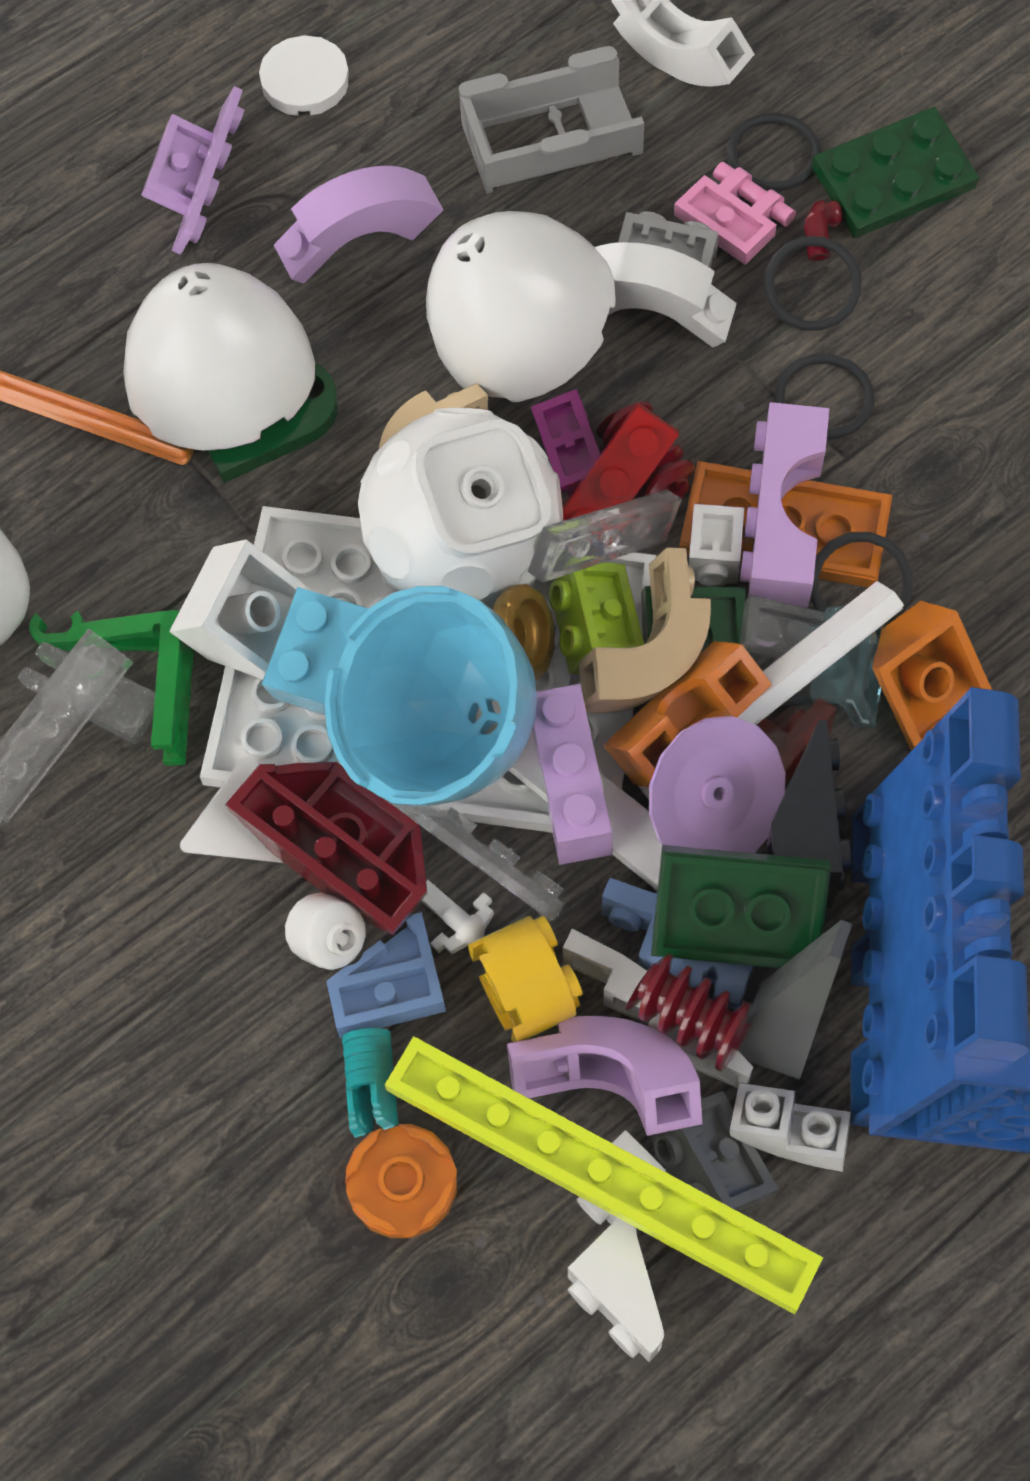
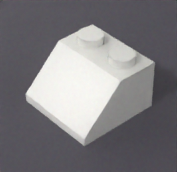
M248 540L215 546L212 548L169 632L210 661L264 679L297 587L309 591L312 590Z

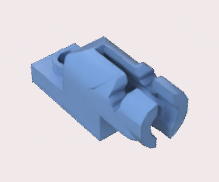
M609 878L602 895L601 915L609 917V922L620 929L637 932L641 928L647 931L639 952L638 965L648 970L654 963L663 958L651 956L657 894ZM673 958L670 973L676 975L689 965L693 968L689 982L690 986L694 988L705 978H709L712 980L711 983L714 989L713 999L727 990L731 992L728 1007L737 1009L741 1005L754 966Z

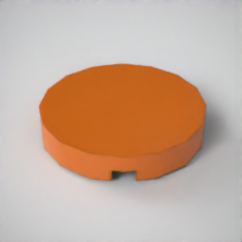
M399 1124V1126L385 1130L381 1128L371 1132L355 1147L346 1167V1193L355 1215L371 1231L388 1238H414L433 1230L448 1215L457 1194V1169L448 1147L433 1132L414 1124Z

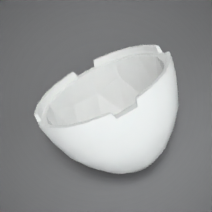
M517 211L494 212L473 219L452 233L443 244L432 266L426 296L427 320L438 355L458 384L465 389L478 383L489 397L507 398L511 402H521L544 395L565 384L579 372L600 348L604 340L602 330L609 310L615 309L616 304L615 284L609 265L589 241L576 231L546 215Z
M201 263L185 266L170 273L143 300L127 331L123 373L131 412L134 416L137 415L149 427L153 436L178 447L196 450H216L254 442L260 439L261 431L283 417L287 421L294 417L308 398L315 381V360L302 324L276 291L246 272L221 264Z

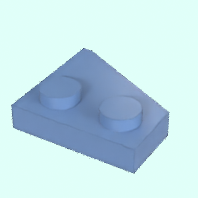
M422 912L409 917L406 920L407 927L384 944L379 940L363 952L358 962L346 965L326 981L339 1038L353 1030L383 1028L446 1012Z

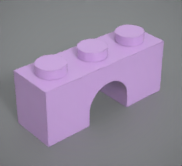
M575 684L538 691L532 734L539 767L541 766L549 817L559 865L612 855V829L581 685Z

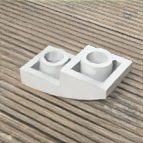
M739 1083L730 1126V1136L759 1150L788 1160L843 1172L851 1112L795 1104V1091Z

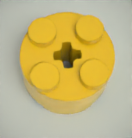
M544 915L535 920L527 916L468 944L472 961L475 962L480 959L486 973L479 976V979L505 1031L512 1028V1042L527 1040L565 1020L575 1017L577 1014L576 1008L580 1006L578 996L583 994L581 986L569 964L560 968L553 947L558 945L557 940Z

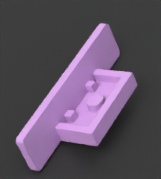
M236 86L233 87L221 108L213 133L174 114L171 115L141 196L184 215L172 248L173 252L180 255L188 241L197 243L207 220L206 217L200 215L203 204L208 207L210 206L219 186V181L213 178L215 169H223L232 148L231 144L225 142L227 134L229 132L234 135L244 113V109L237 106L243 90Z

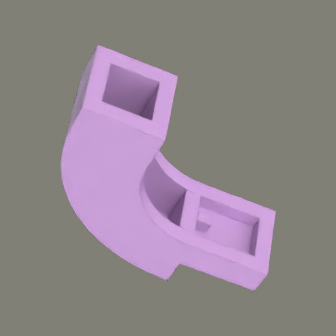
M397 166L362 168L329 180L295 204L291 210L297 221L274 244V247L290 278L304 284L347 242L368 233L381 231L391 232L413 241L443 211V208L424 175Z
M577 1016L557 1025V1034L507 1044L512 1089L527 1098L579 1088L603 1089L621 1095L636 1108L647 1136L702 1124L700 1079L684 1050L671 1038L654 1028L615 1017Z

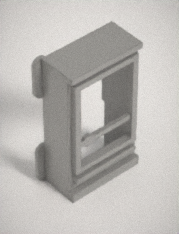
M605 46L573 54L568 60V67L508 81L504 74L498 73L460 84L459 96L462 127L486 194L493 192V187L578 167L614 156L617 157L630 152L632 156L643 154L644 121L642 116L631 118L619 88V59L614 47ZM579 104L589 130L578 129L565 133L561 122L562 113L557 109ZM549 111L548 119L554 123L558 135L544 138L539 143L493 154L484 130L485 127Z

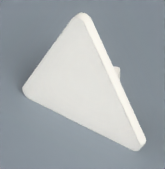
M243 757L181 840L180 849L183 852L284 863L273 855L225 806L226 802L256 769L257 764L253 757Z

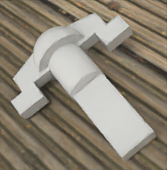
M427 880L428 893L422 902L456 932L450 938L443 933L439 934L430 943L431 946L438 953L446 948L451 954H454L468 946V944L482 938L487 925L494 915L493 910L488 907L492 903L491 898L482 893L472 903L478 912L470 916Z

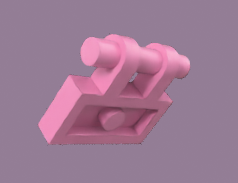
M721 162L713 172V178L721 183L718 185L704 175L674 204V216L684 223L688 221L700 222L709 226L712 231H717L718 246L746 265L775 237L777 224L771 220L775 219L786 227L793 221L796 211L786 205L784 197L773 189L766 191L752 182V175L742 168L733 169L725 162ZM743 197L745 200L753 204V206L750 207L748 204H746L739 198Z

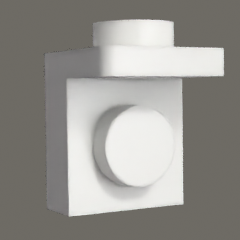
M694 504L689 566L694 571L695 581L710 587H720L727 583H738L744 508Z

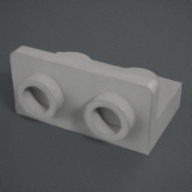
M643 211L639 215L626 212L618 243H643L668 248L694 258L711 268L713 258H716L718 251V232L712 231L709 226L700 222L688 221L680 224L666 221L663 216L654 212Z

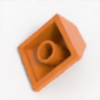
M919 601L882 629L872 669L911 751L924 738L926 732L932 730L971 687L992 690L957 611Z

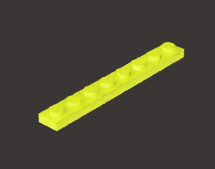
M414 1036L385 1083L386 1091L794 1315L823 1259L820 1255Z

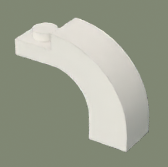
M611 0L620 14L613 24L629 45L653 66L683 82L708 87L730 84L755 55L732 17L715 21L698 20L679 10L670 0Z
M622 242L594 247L607 261L614 279L616 304L615 309H610L608 315L627 308L652 310L674 319L711 347L726 342L737 303L711 285L714 270L685 254L650 244Z

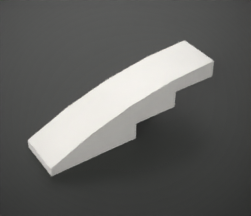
M571 929L563 946V965L569 964L572 969L606 983L603 997L604 1006L645 1023L658 1031L660 1014L649 1022H643L639 1019L641 1002L629 1010L625 1009L633 991L647 970L623 954ZM679 1026L665 1034L676 1043ZM699 1038L686 1047L680 1046L688 1055L696 1070L738 1088L739 1083H749L753 1066L739 1051H737L727 1067L720 1072L715 1069L717 1050L706 1059H700L696 1056Z

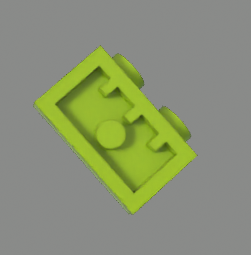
M570 561L551 583L549 603L555 611L560 633L559 647L561 653L565 656L569 674L580 675L579 661L595 647L633 648L644 645V640L625 564Z

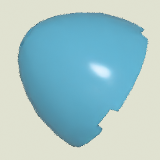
M416 586L390 594L370 607L350 627L346 634L350 640L337 668L330 669L327 677L325 716L327 734L336 757L354 782L394 804L431 806L462 800L477 794L497 782L514 766L527 745L535 722L537 691L534 671L526 652L499 615L481 601L458 590L445 586ZM494 700L497 701L501 707V713L499 714L495 713L492 705V701ZM480 707L482 716L476 721V713ZM492 724H498L493 732L485 734Z

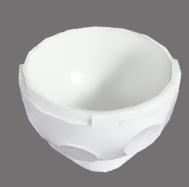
M441 408L410 422L391 436L374 454L360 481L361 488L358 507L363 542L382 575L399 591L416 586H445L472 596L492 610L495 600L504 590L518 584L527 583L531 585L539 577L556 546L560 532L563 531V507L559 477L553 471L547 455L532 437L525 434L519 426L495 416L488 410ZM478 485L482 487L486 493V498L479 499L475 497L471 491V486Z

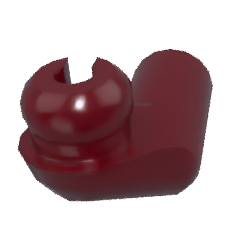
M824 200L813 203L804 223L805 236L826 237L829 239L828 226L837 227L842 220L840 204L837 201L825 203ZM806 246L809 261H822L831 257V250L820 246Z

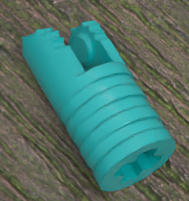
M364 1028L347 1032L342 1036L349 1128L354 1138L372 1132L374 1127L373 1118L376 1119V1124L378 1123L383 1130L399 1125L397 1098L386 1091L385 1083L394 1070L391 1032L387 1029Z

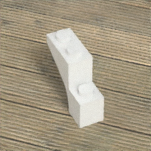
M626 1130L612 1142V1144L666 1172ZM578 1197L577 1202L595 1222L601 1224L606 1219L611 1225L568 1267V1278L573 1283L568 1288V1291L589 1314L593 1315L599 1309L614 1325L609 1334L629 1356L634 1358L640 1352L650 1362L662 1347L664 1328L639 1245L636 1227Z

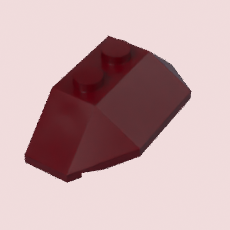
M338 762L294 763L278 766L275 764H259L225 804L226 808L273 855L324 894H329L351 903L361 912L365 922L392 935L396 933L428 893L420 823L393 803L358 785Z

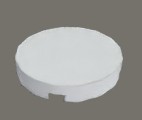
M304 35L288 38L273 46L262 59L259 75L264 97L274 108L288 115L299 116L298 111H310V115H315L337 105L347 92L349 71L345 55L335 44L321 37Z

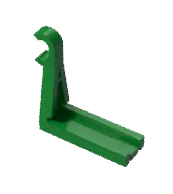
M77 610L71 616L72 626L67 632L45 634L48 626L35 613L31 618L29 631L36 643L45 651H158L151 747L154 750L164 749L163 763L165 766L185 765L194 649L169 632L180 610L159 611L85 622Z

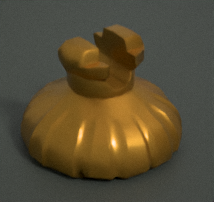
M527 583L513 585L497 597L492 610L503 619L522 645L533 668L536 681L547 672L555 649L553 616L546 599L540 591Z

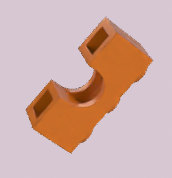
M713 641L698 655L696 661L680 679L653 697L603 746L633 784L649 788L660 755L679 732L704 718L739 717L772 683L742 644Z

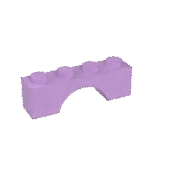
M770 402L767 422L757 421L754 451H763L762 464H752L749 493L759 494L757 508L748 507L744 535V537L754 538L753 552L743 551L740 581L749 582L747 600L749 602L804 608L809 606L814 582L817 539L804 533L790 521L783 509L781 500L794 486L821 476L826 451L829 408Z

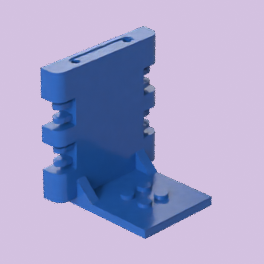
M971 687L933 729L926 732L919 744L872 794H868L865 801L852 814L851 882L869 884V897L865 901L862 916L863 927L868 931L851 946V985L869 987V1004L864 1010L862 1020L863 1035L868 1039L851 1051L850 1125L869 1127V1135L1030 1153V1029L1028 1028L1027 967L1019 961L1011 960L1012 943L1010 935L1011 905L1024 895V860L1022 845L1009 840V827L1007 823L1008 791L1021 779L1019 701L1015 696L1006 692Z

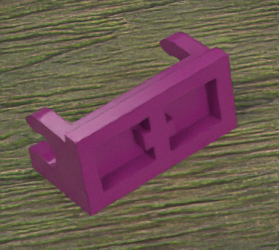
M577 389L531 406L552 469L558 474L561 492L566 491L569 498L601 454Z

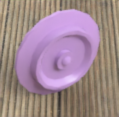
M733 716L704 718L679 732L660 755L649 784V817L661 845L756 853L769 836L772 820L785 794V770L776 745L759 726Z

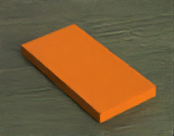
M697 461L679 548H686L687 555H690L694 504L744 508L740 565L742 563L743 551L753 552L754 538L744 537L748 507L757 508L759 494L749 493L752 470ZM807 480L789 490L781 502L790 521L798 529L817 539V555L829 541L848 532H872L885 537L893 495ZM852 542L836 549L824 561L819 579L869 588L878 581L883 547L869 542Z

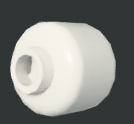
M315 893L299 900L289 912L285 924V937L291 951L299 958L319 968L334 970L345 967L356 958L363 947L366 929L361 912L351 903L329 894Z

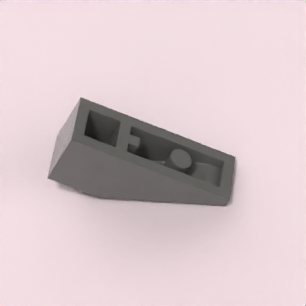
M840 920L761 982L753 1004L743 1000L742 1004L746 1002L750 1005L746 1022L752 1025L738 1051L748 1062L800 1080L852 923Z

